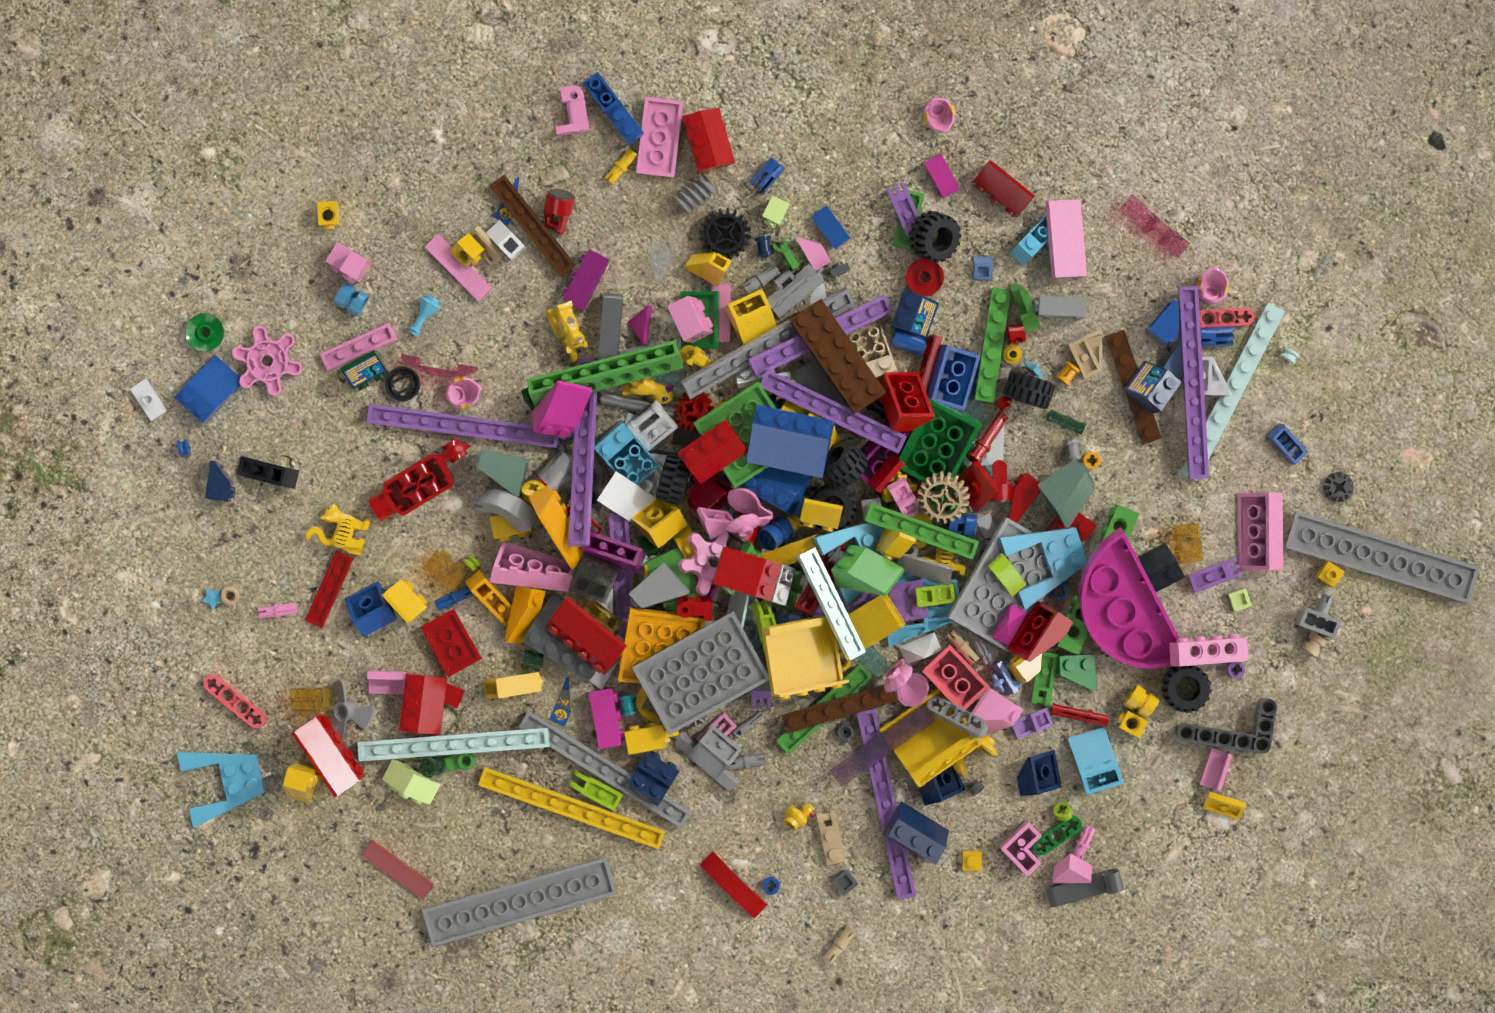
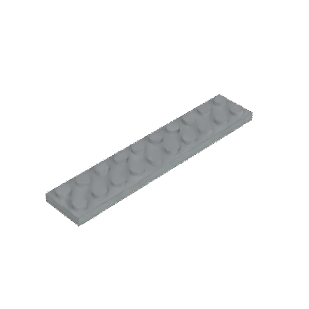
M1298 511L1294 513L1284 548L1467 604L1470 602L1480 567Z
M603 857L422 909L432 947L613 896L617 894L608 859Z

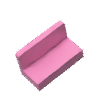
M367 671L369 693L403 694L405 677L408 671Z
M1210 748L1199 784L1221 791L1232 755Z

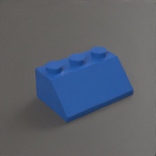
M941 344L926 392L928 399H933L951 408L965 411L981 355Z

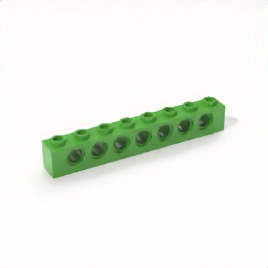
M674 340L527 379L529 395L536 407L557 381L592 387V392L680 370L684 366L678 344Z
M1116 505L1115 508L1111 507L1107 516L1110 520L1107 525H1103L1100 535H1102L1100 543L1112 532L1116 531L1113 525L1118 520L1123 523V531L1129 539L1139 513L1120 505ZM1096 542L1093 551L1100 543ZM1077 594V596L1074 595L1070 602V606H1072L1070 613L1066 612L1065 617L1073 622L1071 627L1075 626L1078 629V634L1075 637H1070L1067 632L1064 638L1056 643V646L1079 655L1089 631L1083 619L1079 620L1076 618V611L1080 609Z

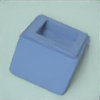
M973 257V280H992L993 258Z

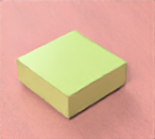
M1246 588L1227 594L1233 612L1252 606Z

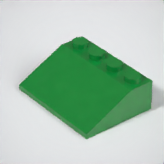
M929 399L935 415L934 419L913 429L899 457L904 463L900 470L925 483L927 477L932 478L933 473H936L939 477L942 471L946 477L951 472V478L954 479L983 425L977 419L933 399ZM944 484L936 485L934 488L940 490Z

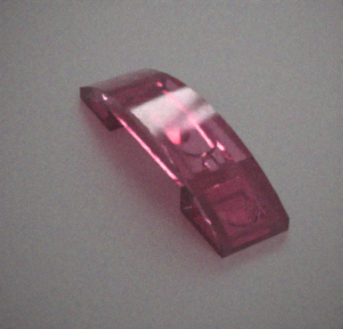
M1131 194L1120 210L1156 243L1176 258H1179L1190 243L1178 232L1173 231L1147 209L1146 205Z
M401 354V359L410 366L438 377H463L474 374L479 369L478 367L458 364L457 371L421 365V357Z

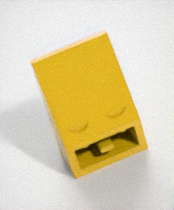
M763 289L729 303L724 307L742 346L777 326Z

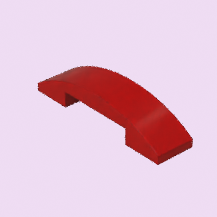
M714 851L700 864L712 879L754 919L768 905Z

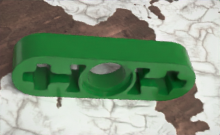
M1072 815L1068 821H1061L1043 833L1042 837L1032 845L1034 852L1038 855L1049 853L1080 831L1082 827L1081 820L1077 816ZM1070 820H1072V821H1076V820H1077V822H1078V823H1076V827H1077V828H1076V829H1073L1072 827L1069 828V829L1067 830V831L1069 832V834L1066 835L1065 831H1064L1060 826H1062V825L1064 824V827L1066 828L1067 826L1070 825V823H1069ZM1055 830L1062 832V838L1058 841L1052 839V832ZM1048 835V838L1053 843V845L1050 846V844L1047 843L1044 846V851H1042L1041 849L1037 850V843L1046 842L1047 840L1045 839V837Z

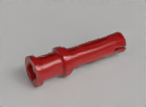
M999 411L981 439L976 440L974 448L966 455L970 462L973 463L978 460L980 464L982 463L985 454L991 450L990 445L1009 419L1005 413Z

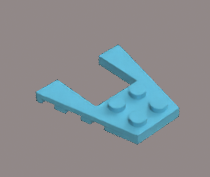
M863 522L859 525L814 536L813 539L822 555L851 538L854 539L856 546L866 547L882 555V553L875 550L882 531L886 528L869 522ZM837 587L844 605H849L861 593V591Z
M1075 527L998 538L1005 556L1038 543L1041 545L1051 577L1026 586L1017 592L1023 609H1027L1085 566L1087 562Z
M903 573L896 582L902 583L922 579L924 587L942 585V583ZM951 579L956 601L959 596L958 580ZM954 603L927 606L929 617L924 618V623L905 625L887 636L888 646L891 647L954 622V620L947 617Z
M177 752L181 771L219 763L226 795V801L190 808L193 828L265 792L257 754Z

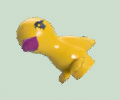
M649 377L625 384L622 397L626 398L629 394L651 395L649 399L656 400L660 404H668L673 399L674 386L658 384Z

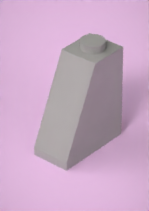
M663 563L629 593L631 596L629 600L636 608L639 606L646 608L686 596L691 592L669 566Z

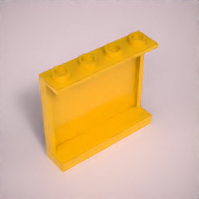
M825 615L761 628L772 696L785 700L790 699L793 694L804 696L808 695V691L811 690L822 692L825 691V687L831 686V689L843 687L842 684L849 683L848 679H843L838 642Z
M939 689L933 690L924 699L922 704L901 712L897 718L885 723L879 729L919 788L983 744L979 738L971 736L930 713L927 702L932 697L939 696L951 702ZM949 711L946 716L953 715L955 711ZM965 718L960 721L961 724L967 722Z

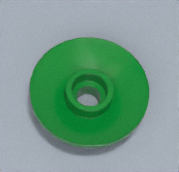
M200 313L189 320L186 326V338L189 344L196 350L211 351L221 344L224 338V327L216 316L209 313ZM205 329L209 330L208 336L203 335Z

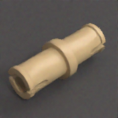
M956 629L946 636L956 647V651L962 654L970 666L980 658L971 649L970 643L968 641L965 642Z
M847 926L839 938L833 941L834 944L824 957L834 964V961L843 950L847 949L846 946L857 933Z

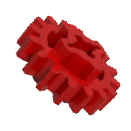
M684 392V398H678L680 403L679 405H674L677 411L673 412V414L677 416L675 421L679 423L680 427L690 432L691 430L698 431L693 423L714 409V406L710 405L712 399L708 398L709 395L702 392L690 399Z

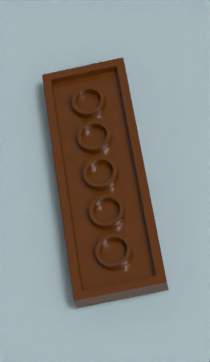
M822 299L789 319L793 328L854 415L886 395L887 392Z

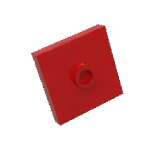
M978 460L973 462L957 480V482L964 480L962 487H968L966 493L970 494V498L967 500L975 513L979 512L1001 491Z

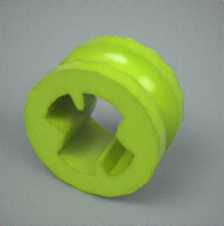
M469 554L468 559L463 561L476 572L477 567H481L482 564L473 555Z
M1060 802L1054 807V814L1059 821L1065 822L1071 819L1073 811L1068 803Z

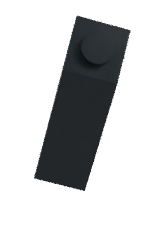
M241 456L237 475L295 489L300 470Z

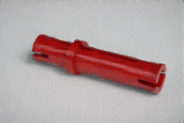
M1055 703L1052 704L1050 715L1083 721L1088 725L1092 723L1105 727L1108 726L1109 715L1095 713L1090 709L1086 711Z

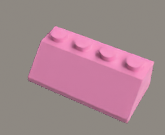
M1237 493L1238 564L1240 565L1238 570L1283 569L1282 493Z

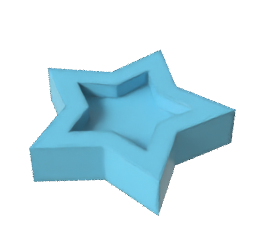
M1028 360L1025 361L1026 367L1036 376L1041 378L1044 375L1037 368L1039 366L1038 363L1033 365Z
M206 588L207 596L202 601L209 603L213 610L217 603H222L220 599L221 589L212 591Z

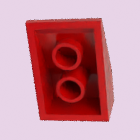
M723 546L712 584L758 599L771 601L782 564Z
M1037 601L1007 650L1031 662L1062 640L1073 622L1058 611Z

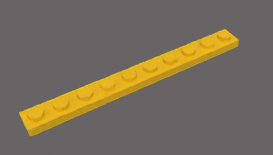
M484 767L478 784L481 787L656 849L660 848L665 834L663 829L488 767Z

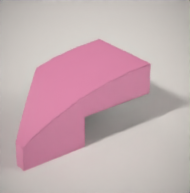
M796 237L799 246L815 271L831 262L822 244L817 241Z

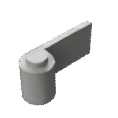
M914 544L898 559L897 565L903 567L905 573L946 585L951 583L952 567L917 557L918 549Z

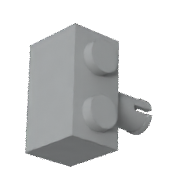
M1322 593L1317 609L1312 610L1302 607L1295 625L1335 639L1342 620L1333 618L1328 614L1334 597Z

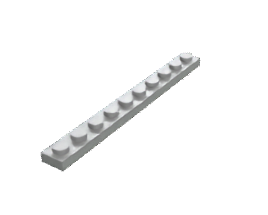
M846 287L823 299V302L834 317L855 305ZM788 319L680 382L687 396L692 399L748 367L750 364L747 359L797 336L798 333Z
M528 711L519 725L521 729L549 728L551 748L676 826L682 828L692 811L666 795L657 807L625 787L632 776L631 773L533 712Z

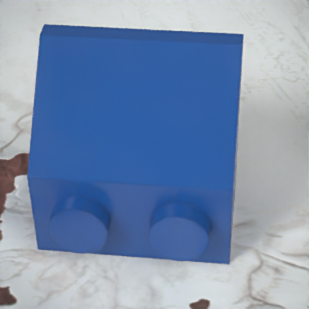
M1175 299L1170 301L1145 330L1162 346L1172 344L1179 336L1177 334L1180 329L1178 302Z
M379 581L345 598L352 621L362 637L397 620L392 606L382 596L385 592Z

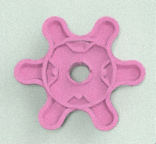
M257 326L253 330L254 345L250 348L237 346L232 351V355L236 360L244 361L247 365V371L240 377L239 382L242 387L250 388L256 381H263L267 385L268 393L277 396L282 390L280 384L282 375L288 373L296 376L302 372V365L297 361L290 360L287 356L289 348L295 344V338L287 333L279 340L272 341L268 338L266 328ZM267 355L273 358V363L270 366H265L262 362L263 358Z
M727 531L714 537L710 542L704 541L697 532H693L688 536V543L692 546L694 553L690 559L679 561L678 568L682 573L693 572L697 575L698 583L695 590L699 596H706L709 593L723 546L726 547L729 537ZM710 557L717 558L716 567L710 566Z

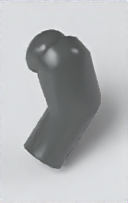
M991 538L979 541L973 560H980Z

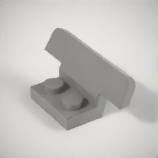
M714 725L711 726L697 744L683 732L675 741V746L725 789L731 790L740 782L727 768L742 749Z

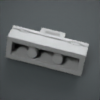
M810 264L795 276L787 269L773 281L779 289L767 298L771 310L780 319L824 282ZM791 278L792 282L784 288L781 284Z

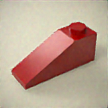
M1027 472L1024 475L1020 473L1014 481L1016 485L1013 488V499H1011L1008 518L1015 523L1020 520L1041 492L1038 487L1040 482Z

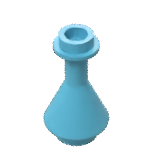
M426 294L425 298L420 297L419 316L413 327L408 326L410 328L408 332L417 337L419 334L422 335L419 330L428 317L440 310V306H438L440 301Z

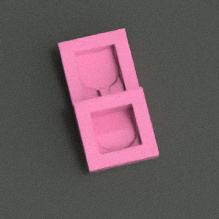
M904 477L887 486L902 514L912 517L922 511Z

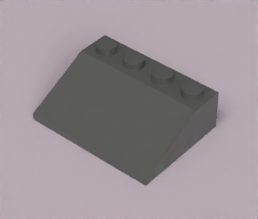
M553 591L522 642L588 682L595 671L593 666L588 661L582 660L572 648L565 646L563 641L559 637L552 635L546 627L550 618L565 600V598ZM591 615L615 636L618 634L617 630Z

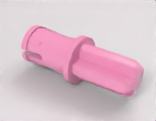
M275 603L274 606L259 607L258 612L261 613L258 614L260 619L280 618V616L296 614L298 609L296 603L281 605Z
M1090 825L1085 826L1080 839L1076 840L1077 844L1072 855L1083 860L1087 849L1090 848L1089 843L1095 832L1094 827Z

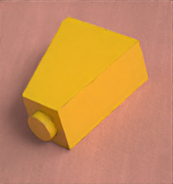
M539 672L483 679L486 698H503L542 691L541 687L543 686V680Z

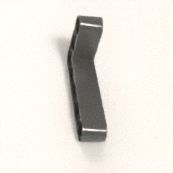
M1267 697L1261 698L1258 701L1252 734L1187 723L1179 724L1176 727L1175 734L1180 740L1185 742L1265 754L1271 748L1277 704L1274 700ZM1269 701L1271 703V709L1265 712L1263 710V704ZM1266 720L1268 722V728L1262 731L1260 729V723ZM1184 727H1188L1190 730L1187 737L1181 736V730ZM1203 730H1207L1209 733L1206 740L1200 739V733ZM1222 733L1227 734L1228 737L1225 743H1220L1218 739ZM1244 736L1246 744L1240 747L1237 741L1240 737ZM1263 739L1265 747L1259 750L1256 744L1259 740Z

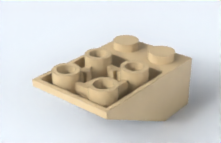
M881 323L846 334L878 381H880L884 372H897Z

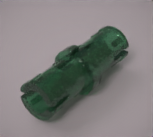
M1050 409L1046 421L1055 423L1064 430L1069 429L1082 435L1086 423L1077 421L1068 414L1063 415Z

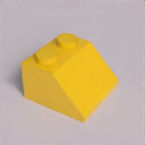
M804 498L799 521L803 522V526L814 528L816 524L822 526L821 530L833 532L834 528L838 529L843 506Z
M654 499L631 518L648 541L657 548L666 544L668 540L688 525L676 506Z
M401 579L382 596L409 624L428 608L426 604L428 601L421 593L417 595L413 590L415 586L408 579L406 581Z

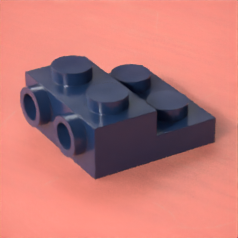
M647 751L625 787L658 807L679 771L674 763H665L660 759L661 757L658 753L653 751L649 753Z

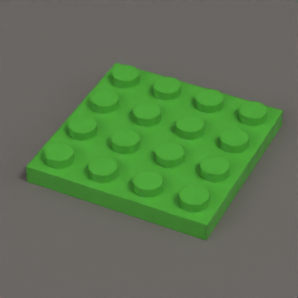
M758 381L693 424L702 436L727 419L749 450L756 406L776 407ZM747 452L723 470L736 488L768 468V466L747 462Z

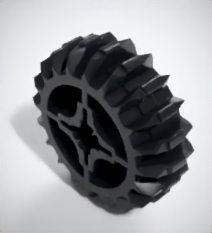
M720 208L718 209L719 215L716 216V213L712 211L711 214L714 218L705 217L709 222L708 224L705 222L701 223L706 230H699V233L705 234V236L700 237V241H707L702 245L703 248L710 247L707 253L715 251L716 254L719 253L722 257L728 254V258L731 260V253L739 257L738 249L741 252H745L742 244L749 246V242L745 241V238L750 239L751 235L745 234V232H749L751 228H744L748 221H740L743 218L742 214L738 218L735 217L737 214L736 210L730 215L729 208H726V214H722V209ZM720 219L733 220L732 223L725 227L716 221ZM737 225L741 229V239L739 242L732 235ZM711 226L718 232V237L713 244L709 238ZM720 229H730L729 236L731 239H726V237L721 239L722 233ZM723 242H729L735 246L727 250L717 248Z

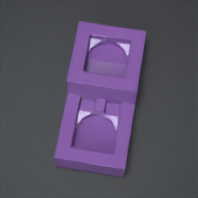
M1046 707L1019 717L1014 725L1011 726V730L1015 740L1049 728L1054 724Z

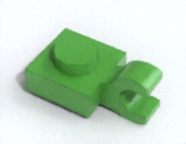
M782 238L784 246L778 248L774 243L773 248L775 251L783 253L784 258L782 261L787 269L791 267L792 271H794L800 265L789 249L787 241Z

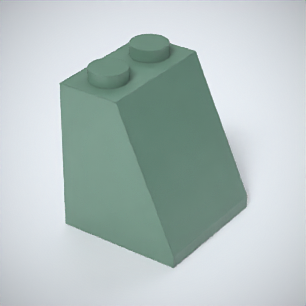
M486 449L477 452L475 463L478 464V468L513 495L522 496L521 487L525 483L530 459Z
M1076 459L1038 484L1045 501L1066 529L1070 527L1094 490L1091 484L1093 479L1089 474V470L1084 463L1080 464Z

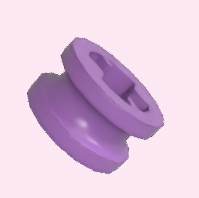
M1230 662L1227 665L1229 676L1233 678L1243 676L1245 667L1241 662ZM1235 664H1238L1241 671L1233 675L1234 672L1231 671V667H1235Z

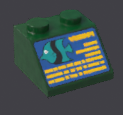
M375 350L340 368L351 387L359 391L369 387L368 383L373 380L378 382L386 378L385 374L389 372L379 352Z

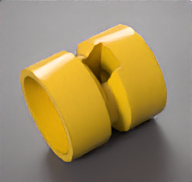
M1136 684L1126 697L1123 705L1130 710L1136 709L1137 714L1146 720L1153 713L1160 699L1151 693L1147 695L1146 690Z

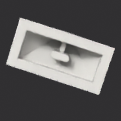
M935 632L899 646L907 664L924 659L942 650Z

